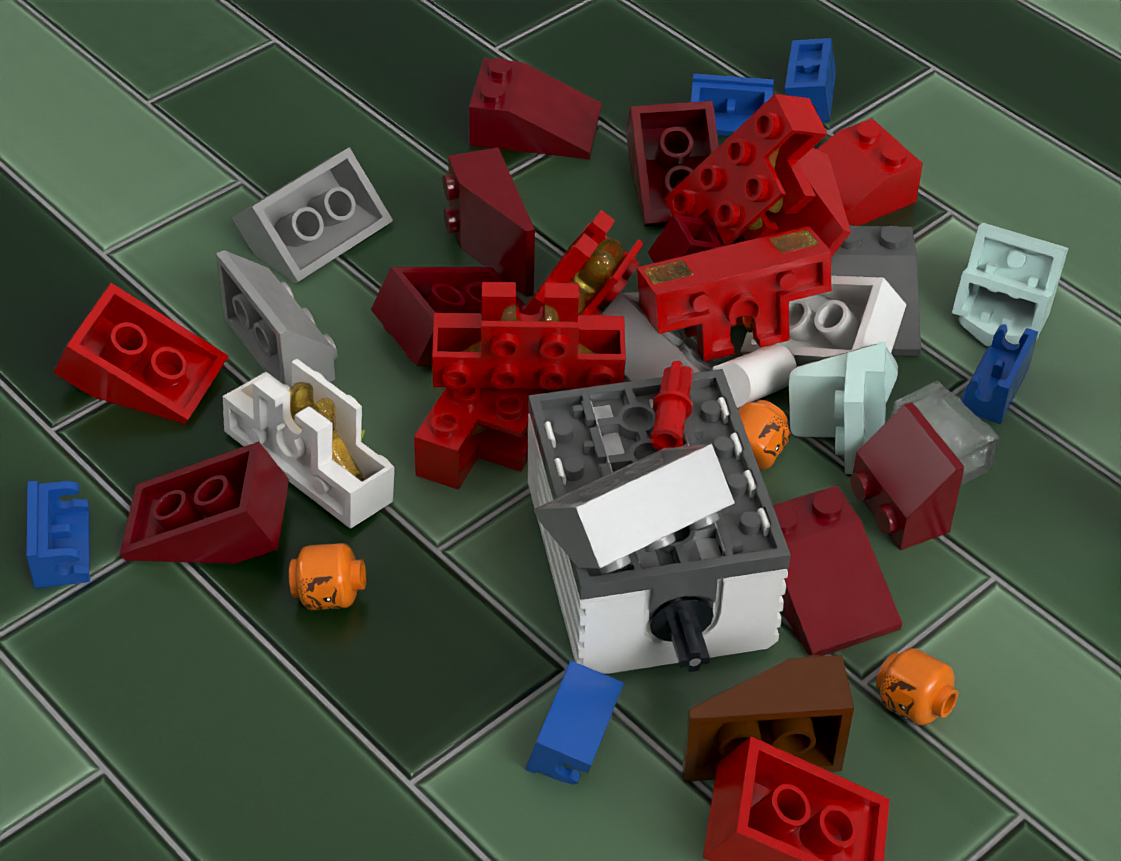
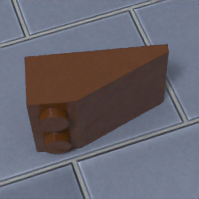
M808 655L803 658H789L689 709L682 770L683 781L715 780L718 762L750 736L829 772L842 771L854 712V704L843 656Z

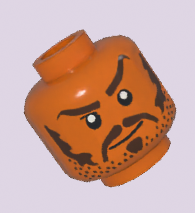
M765 400L747 402L737 409L758 467L762 471L770 468L775 463L789 442L791 433L787 424L788 418L779 407Z
M344 543L303 547L298 558L292 559L290 562L289 585L291 594L294 599L300 598L301 603L308 610L347 608L354 603L357 590L365 589V563L363 559L356 560L352 549Z
M908 648L900 653L891 654L881 666L877 676L876 687L880 690V699L884 707L917 725L925 726L935 721L939 716L942 718L947 717L955 707L958 699V690L954 688L955 675L951 666L919 649Z

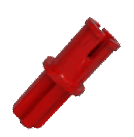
M673 361L671 367L664 369L660 393L653 399L652 408L656 415L650 439L652 446L659 451L664 448L683 446L682 438L685 421L692 414L693 403L689 398L693 371L691 367L683 366L681 361Z

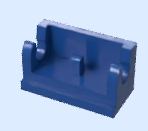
M832 39L793 40L785 82V94L810 98L821 122L830 121L836 77Z
M693 73L691 102L713 101L717 135L730 136L773 96L774 79Z
M1000 325L994 334L991 347L988 346L969 381L957 409L1001 425L1030 367L1038 331L1026 328L1019 339V344H1011L1005 339L1008 331L1007 325Z
M28 481L26 556L34 588L90 582V513L88 499L63 501L58 498L62 495L72 496L78 494V483L61 481L38 484V481Z
M570 660L525 770L532 773L537 771L558 781L577 784L581 774L575 770L589 772L624 682ZM561 764H566L572 767L573 769L566 768Z

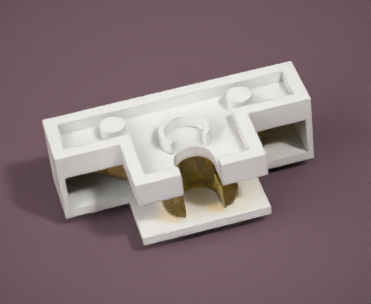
M295 359L291 362V387L282 384L265 372L224 395V432L243 446L259 441L289 478L290 483L350 529L393 502L394 466L384 456L378 455L361 442L362 406L352 396L346 395L328 382L319 372L313 371L300 360Z

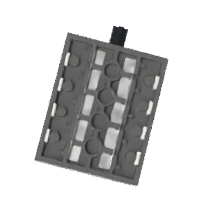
M723 369L693 373L689 397L693 403L692 414L685 421L682 438L683 446L712 444L735 502L717 512L720 518L718 521L696 530H690L688 526L673 533L676 539L673 543L650 552H646L643 547L629 554L631 562L628 565L615 571L601 574L599 568H578L538 520L576 663L603 674L679 663L680 668L687 667L689 672L699 671L701 664L709 663L711 657L768 649L778 641L779 633L777 628L781 625L779 612L783 611L784 601L782 595H785L786 591L784 578L788 577L787 569L789 568L791 554ZM663 377L528 395V486L534 508L659 451L652 446L650 435L653 431L656 415L652 408L653 399L660 393Z

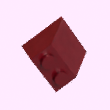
M910 402L904 404L856 452L850 485L855 497L859 501H864L875 516L879 529L884 534L889 535L897 547L903 550L950 532L965 467L914 403Z

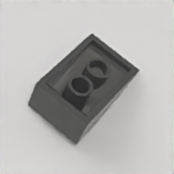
M849 225L850 235L831 258V276L885 278L906 303L891 354L920 356L918 268L912 227Z

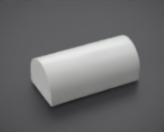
M773 344L714 366L713 370L723 369L736 407L739 408L747 402H753L788 387L790 373L797 365L794 356L787 348Z

